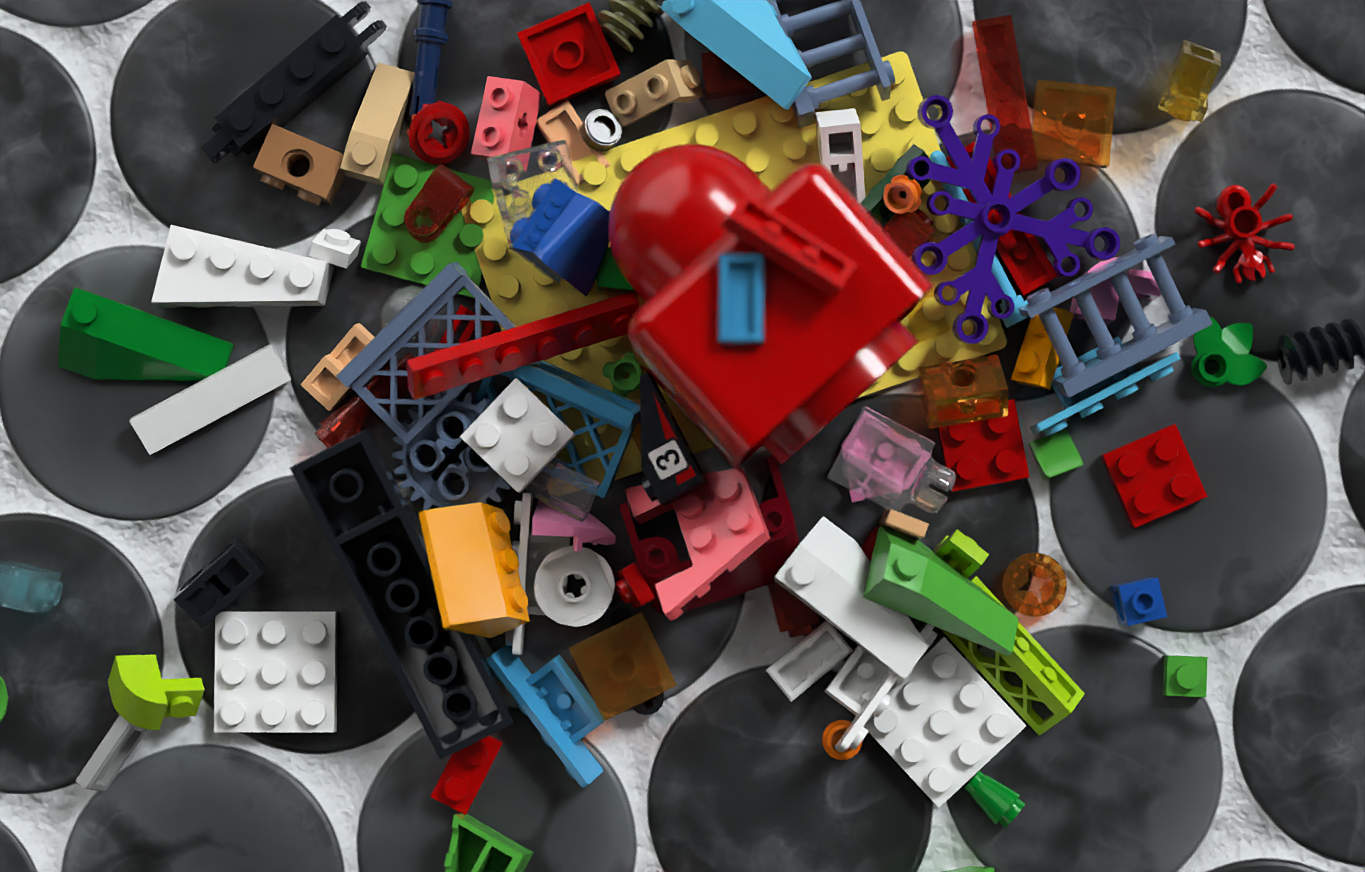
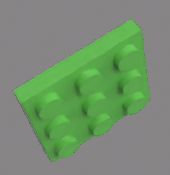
M393 154L361 268L427 286L449 263L458 262L468 272L467 276L479 287L483 274L474 248L482 243L484 234L478 225L465 223L460 209V202L463 198L470 196L472 204L477 200L483 199L493 205L494 194L491 189L504 184ZM465 287L457 294L475 299Z

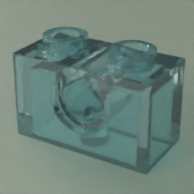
M0 561V606L28 613L51 611L52 605L58 604L62 594L63 583L59 582L61 572L18 561Z

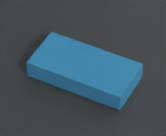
M719 254V343L763 344V254Z

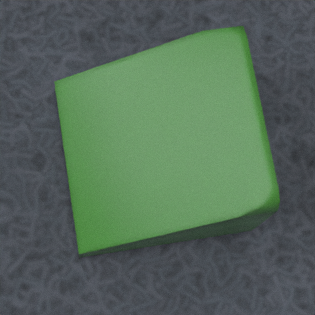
M1066 429L1028 443L1042 480L1084 465Z

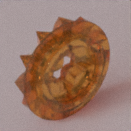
M1027 553L1019 556L1009 563L1002 578L1003 595L1014 610L1027 616L1038 617L1053 612L1059 607L1066 595L1067 580L1064 570L1056 560L1042 553ZM1028 568L1035 578H1050V581L1045 582V585L1039 587L1041 601H1038L1037 596L1032 591H1019L1018 589L1023 587V584L1029 582Z

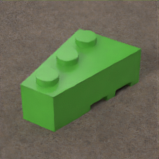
M454 814L452 822L453 833L449 853L446 854L444 865L446 866L445 872H524L534 852L468 814Z

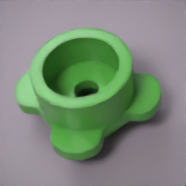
M633 352L626 353L623 359L615 363L607 362L604 365L603 375L610 379L613 385V393L626 398L628 392L637 388L640 389V376L645 373L642 372ZM624 372H628L630 374V377L628 379L622 378V374Z

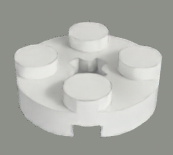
M573 546L559 548L546 556L536 571L534 581V595L543 613L559 624L573 627L584 626L599 619L611 603L615 588L614 576L607 561L589 548L582 547V551L576 552L573 551ZM571 574L576 579L583 578L586 584L580 588L582 595L576 598L572 593L565 594L562 589L567 584L566 577Z

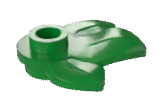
M1209 316L1212 325L1194 333L1193 343L1197 353L1191 363L1194 379L1205 387H1217L1225 382L1243 386L1259 378L1267 368V364L1261 359L1248 354L1253 340V325L1251 323H1235L1221 329L1217 321ZM1207 361H1212L1216 364L1217 371L1214 375L1206 373L1204 365Z

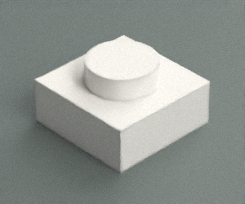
M323 229L312 241L309 256L347 269L357 257L361 241L351 238L347 232L339 229Z

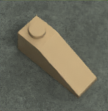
M378 62L351 128L340 169L347 177L384 186L412 93L414 72Z

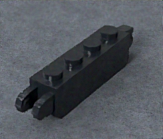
M366 1L358 3L341 18L336 14L214 117L217 123L211 129L215 135L200 147L202 151L215 164L230 152L236 157L243 151L247 155L256 151L263 145L272 124L283 128L358 65L368 54L365 49L386 31L387 25L382 20H377L371 23L357 37L350 31L370 12L371 7Z

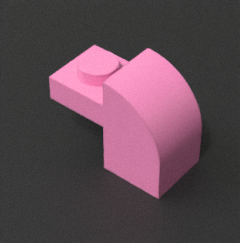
M1118 257L1105 259L1097 263L1088 271H1086L1083 275L1113 261ZM1129 269L1126 275L1138 299L1153 301L1160 297L1161 292L1155 279H1152L1151 272ZM1110 278L1089 288L1096 306L1107 325L1115 321L1119 302L1118 294ZM1073 296L1070 312L1074 314L1073 318L1085 320Z

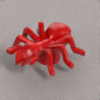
M1271 184L1253 207H1251V196L1243 186L1230 185L1223 189L1216 199L1215 208L1218 215L1224 220L1212 217L1208 211L1200 207L1194 209V213L1204 218L1207 224L1223 228L1226 233L1199 241L1197 243L1199 248L1213 246L1228 240H1235L1218 258L1213 272L1216 274L1220 273L1229 257L1237 249H1240L1242 253L1238 258V263L1233 267L1236 283L1242 282L1239 269L1242 267L1243 276L1252 282L1256 280L1255 269L1261 278L1265 277L1266 270L1262 261L1265 262L1270 273L1275 272L1271 259L1256 250L1255 243L1269 249L1294 250L1295 246L1292 243L1275 242L1256 236L1261 230L1275 227L1293 219V215L1289 213L1262 222L1259 211L1277 190V185Z

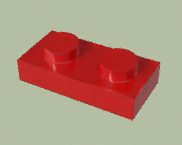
M489 735L453 753L430 797L466 815L504 742Z

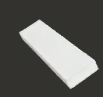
M271 343L130 418L129 422L147 452L151 455L291 380V376Z

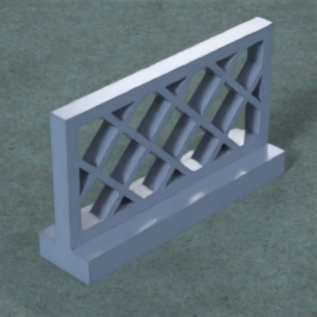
M458 262L449 263L336 375L347 388L351 387L406 445L470 383L448 389L447 394L441 400L425 399V397L416 400L397 399V376H407V371L397 370V353L403 347L419 348V356L425 355V348H448L462 344L454 343V320H475V339L482 337V320L498 321L505 330L516 327L467 276L468 272ZM464 287L475 298V315H454V297ZM447 305V314H437ZM482 306L491 315H482ZM431 319H447V343H425V325ZM419 332V342H409ZM390 361V370H381ZM375 375H390V398H376L365 385ZM382 404H390V412ZM397 404L418 405V423L409 431L397 420ZM425 405H435L425 415Z

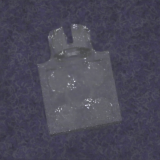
M863 406L826 478L887 510L892 509L900 512L902 507L909 503L929 513H936L943 507L948 498L929 488V484L945 492L952 491L956 474L951 469L935 462L931 457L935 442Z

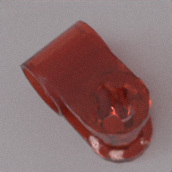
M440 164L430 174L421 191L405 211L404 221L413 239L420 243H430L439 238L452 219L468 203L475 187L443 164ZM429 216L432 225L430 227L422 225L418 229L416 218L421 217L425 219Z

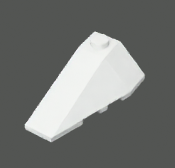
M823 516L778 571L774 581L902 679H905L929 646L906 614L863 598L871 562L856 540Z

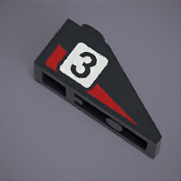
M649 373L640 376L641 468L646 475V478L642 479L641 482L651 501L658 499L660 504L667 506L709 482L658 384Z

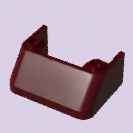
M773 456L766 458L764 463L776 498L767 500L759 505L770 539L731 572L726 569L709 584L711 589L700 599L697 596L693 597L681 608L683 612L776 583L774 581L775 575L800 544L791 506ZM628 503L620 504L619 507L640 572L655 596L650 602L656 611L665 615L655 584L692 567V561L689 559L680 562L674 545L663 537H651L640 541Z

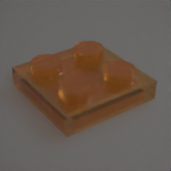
M1038 79L1035 83L1028 160L1051 163L1057 159L1069 158L1075 161L1078 166L1107 168L1110 163L1117 88Z
M642 612L569 647L604 721L677 686Z

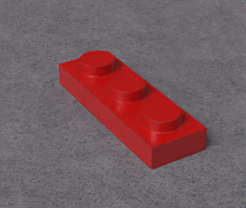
M746 192L728 213L721 226L740 241L747 243L773 260L777 265L784 267L833 300L857 266L856 263Z

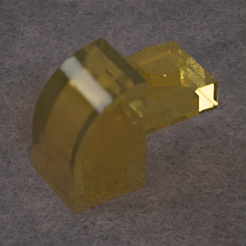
M1183 39L1162 90L1158 109L1166 111L1171 116L1182 121L1202 122L1208 110V93L1221 67V53Z

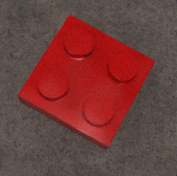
M590 2L517 33L549 108L621 77V72Z
M1015 399L935 414L950 492L1030 477Z
M1176 424L1167 426L1100 455L1131 528L1141 526L1208 497Z

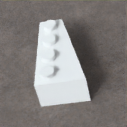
M170 225L151 303L161 308L325 306L334 267L327 261Z

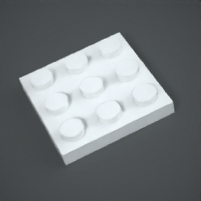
M221 611L216 615L214 732H336L338 611Z
M942 637L922 655L910 675L901 685L897 682L893 684L887 693L892 699L880 716L876 717L872 714L863 726L939 808L1026 727V724L945 637Z

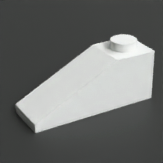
M851 108L815 112L819 163L826 167L860 204L865 199L861 127L856 110Z

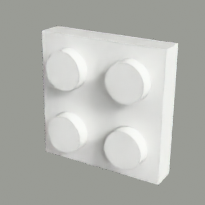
M515 378L460 437L518 493H521L576 434Z

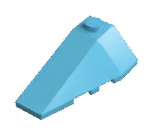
M665 0L660 7L685 31L784 109L788 110L812 78L791 38L785 35L776 18L778 15L773 5L769 4L767 0Z

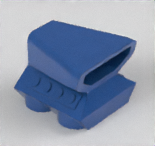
M555 178L550 183L541 185L535 191L532 198L533 211L529 217H523L513 225L509 248L552 280L560 283L562 279H565L587 296L593 287L609 245L608 221L610 212L598 202L577 193Z

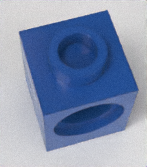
M1147 577L1110 586L1119 625L1131 626L1167 617L1158 577Z

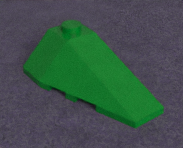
M74 287L60 324L58 367L95 380L201 381L227 367L235 344Z

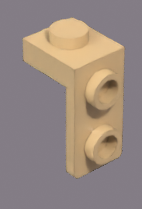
M665 60L607 90L605 93L610 109L618 118L622 127H626L671 103L693 102L704 96L700 87V75L690 60Z

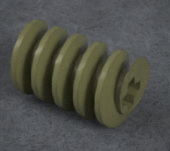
M609 0L608 5L612 12L606 10L599 12L598 17L602 23L599 26L619 46L629 52H633L634 48L628 40L629 37L632 36L642 40L644 36L638 26L642 24L652 28L654 23L648 14L653 12L662 16L664 11L658 3L660 0Z

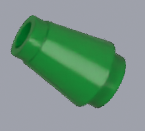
M980 770L964 788L970 793V796L993 824L996 825L998 822L1005 829L1026 805L1018 798L1021 794L988 775H984Z

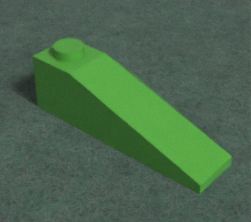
M883 525L879 527L863 598L1007 656L1013 653L1019 621L1017 616L919 540Z

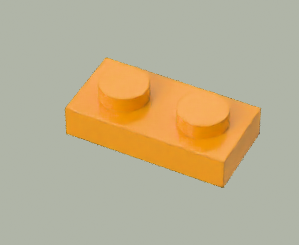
M1053 307L1067 336L1074 314L1065 309ZM1039 315L1030 318L1011 380L1022 385L1050 390L1059 357Z

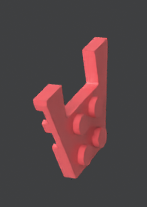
M742 467L704 474L709 482L708 484L667 506L660 504L658 499L651 501L643 485L625 489L633 517L639 525L672 509L675 510L693 566L655 584L664 614L670 621L683 613L681 608L693 597L697 596L700 599L711 589L709 584L726 569L731 572L770 539L748 475Z

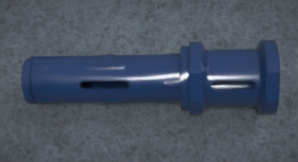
M417 0V4L420 5L418 29L413 31L414 41L418 42L408 115L410 117L413 114H417L423 108V104L435 103L441 46H445L449 35L445 33L447 13L453 4L450 0Z

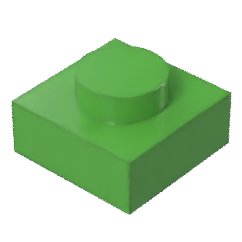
M1164 655L1163 695L1206 697L1207 657Z

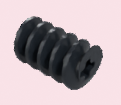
M1350 318L1342 320L1340 324L1335 322L1328 323L1324 329L1316 326L1311 328L1309 333L1305 330L1295 332L1293 337L1289 334H1284L1278 339L1277 362L1281 377L1287 385L1292 384V372H1296L1301 381L1308 379V368L1312 369L1317 378L1323 376V364H1327L1332 374L1337 373L1339 370V360H1342L1348 370L1353 369L1355 356L1365 366V337L1357 323Z

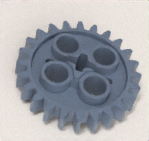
M444 391L435 394V400H441L446 395ZM475 391L468 392L464 400H462V394L460 393L409 444L406 445L398 436L393 438L396 443L403 446L402 450L392 453V457L402 459L403 465L397 467L394 473H406L407 479L400 487L403 489L413 486L415 491L410 500L413 502L423 497L425 499L423 511L432 509L435 505L438 508L482 502L493 506L491 499L498 503L505 499V495L500 488L508 490L513 488L490 465L483 464L478 459L477 453L469 445L460 453L459 461L450 464L438 480L433 479V474L439 467L443 466L454 456V448L466 443L460 436H456L451 432L449 428L451 417L455 416L462 421L464 433L490 405L491 398H484L477 404ZM425 405V415L435 405ZM417 407L408 410L414 421H400L407 431L418 423ZM425 444L432 446L436 451L437 458L434 464L428 463L423 457L422 452ZM453 473H458L464 479L465 487L463 492H457L451 486L450 479Z

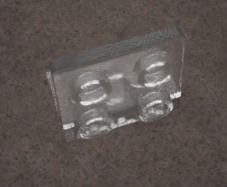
M565 140L487 158L491 182L509 246L511 245L510 234L513 225L519 219L529 217L533 211V195L541 185L550 183L552 179L556 178L579 193Z

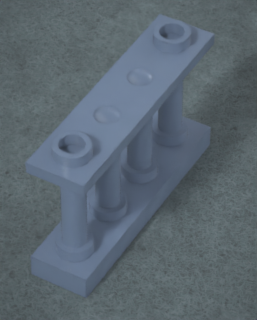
M767 0L769 4L773 5L778 15L776 18L788 38L794 37V32L848 14L851 15L857 35L802 53L800 49L797 50L806 68L860 50L864 51L870 67L869 71L814 88L813 85L805 86L791 105L799 128L814 124L815 109L819 108L820 103L876 85L882 101L890 98L891 84L895 83L893 69L888 60L882 62L860 0H840L788 17L787 14H780L777 2L781 0Z
M1156 233L1147 235L1133 243L1136 249L1052 292L1045 288L1031 294L1026 298L1028 304L1018 309L1021 316L1032 318L1039 315L1063 365V368L1060 370L1062 375L1053 379V383L1060 395L1070 398L1212 325L1206 310L1191 309L1190 305L1185 306L1160 252L1175 245L1172 237H1157ZM1146 260L1170 311L1167 315L1169 321L1155 327L1154 323L1149 324L1124 271ZM1110 278L1135 330L1132 333L1133 339L1122 345L1119 342L1113 341L1089 291V288ZM1073 296L1099 348L1096 351L1098 357L1085 364L1083 360L1077 359L1053 309L1054 306Z

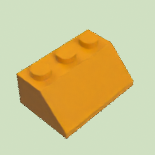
M479 502L429 509L418 513L443 628L492 638L530 622L527 611L528 598L521 585L518 573L519 560L512 547L509 534L510 522L504 513V509Z

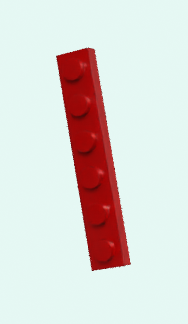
M629 292L407 360L408 390L413 399L416 400L615 337L624 336L629 333L630 322L639 309V300L633 292Z

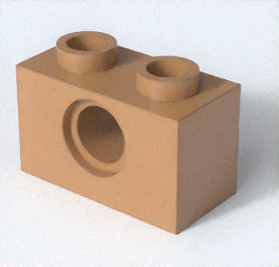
M274 124L271 125L253 165V168L263 175L260 180L261 182L281 191L285 185L299 191L297 194L298 198L316 206H319L321 200L332 205L345 177V174L340 169L344 154ZM301 159L309 160L310 169L306 175L302 177L292 176V166L296 161Z

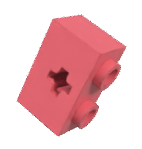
M488 76L471 154L490 165L526 170L542 93L521 80Z

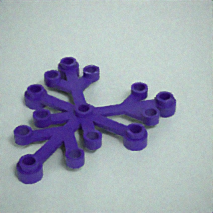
M934 95L920 103L917 110L920 123L926 128L934 129L956 169L932 163L925 156H918L908 162L906 166L907 175L910 179L916 181L930 179L969 189L976 203L953 198L946 191L932 193L927 199V209L931 214L935 216L952 214L972 219L973 221L938 243L928 242L920 244L912 254L913 264L923 275H934L945 268L949 255L981 236L974 268L953 281L939 283L934 290L935 300L941 305H954L959 301L962 294L969 291L964 312L955 318L952 327L954 336L960 342L975 344L986 337L988 323L981 314L985 295L988 299L987 309L992 317L997 319L1008 318L1014 311V301L1011 297L1004 294L991 272L998 238L1006 234L1010 229L1042 237L1054 257L1053 269L1057 275L1062 277L1073 276L1080 269L1079 258L1070 252L1066 244L1085 248L1087 254L1097 260L1110 259L1118 253L1120 238L1113 229L1101 227L1086 232L1070 227L1074 223L1086 221L1092 216L1093 205L1087 198L1080 197L1070 200L1064 211L1048 221L1016 214L1052 190L1066 191L1074 188L1080 180V169L1075 161L1069 158L1052 161L1046 167L1045 175L1008 198L1013 174L1020 166V157L1012 149L999 151L993 158V166L997 172L991 193L984 182L993 139L1000 130L999 120L991 114H986L974 121L973 132L976 135L972 158H970L950 124L953 116V107L950 101L944 96ZM929 106L936 107L939 112L938 118L935 121L927 116ZM983 120H988L991 123L992 131L990 134L982 132L981 123ZM1004 154L1009 155L1012 159V165L1009 169H1005L1001 164V158ZM917 161L925 165L926 171L923 176H918L914 172V165ZM1057 168L1062 169L1065 173V179L1062 183L1057 182L1054 177V172ZM937 196L943 197L946 201V207L943 211L937 210L934 205ZM1078 202L1083 204L1085 208L1082 217H1078L1074 212V207ZM992 209L996 210L999 214V221L995 225L988 220V214ZM1098 236L1104 240V248L1101 251L1096 250L1094 246V241ZM925 251L930 252L933 256V262L928 267L921 261V256ZM1065 257L1069 258L1072 262V268L1069 272H1065L1061 267V262ZM945 286H949L953 290V297L949 301L944 300L942 297V289ZM999 299L1004 300L1006 303V310L1003 314H999L995 309V304ZM966 320L971 321L973 324V331L970 335H966L962 331V325Z

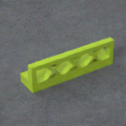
M977 576L970 580L1003 605ZM1019 622L1013 653L1007 656L995 651V658L983 656L977 649V643L941 629L1039 736L1070 715L1085 694ZM1004 670L1015 672L1022 679L1023 688L1011 686L1005 679ZM1032 700L1043 702L1053 714L1043 720L1032 709Z

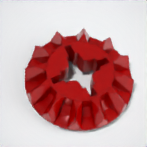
M439 100L437 103L423 104V108L417 114L411 115L412 121L406 132L409 137V147L418 158L430 164H445L456 159L464 151L469 140L470 128L465 114L458 107ZM433 120L441 127L446 126V129L442 131L444 145L434 137L428 138V135L433 132V124L431 122Z

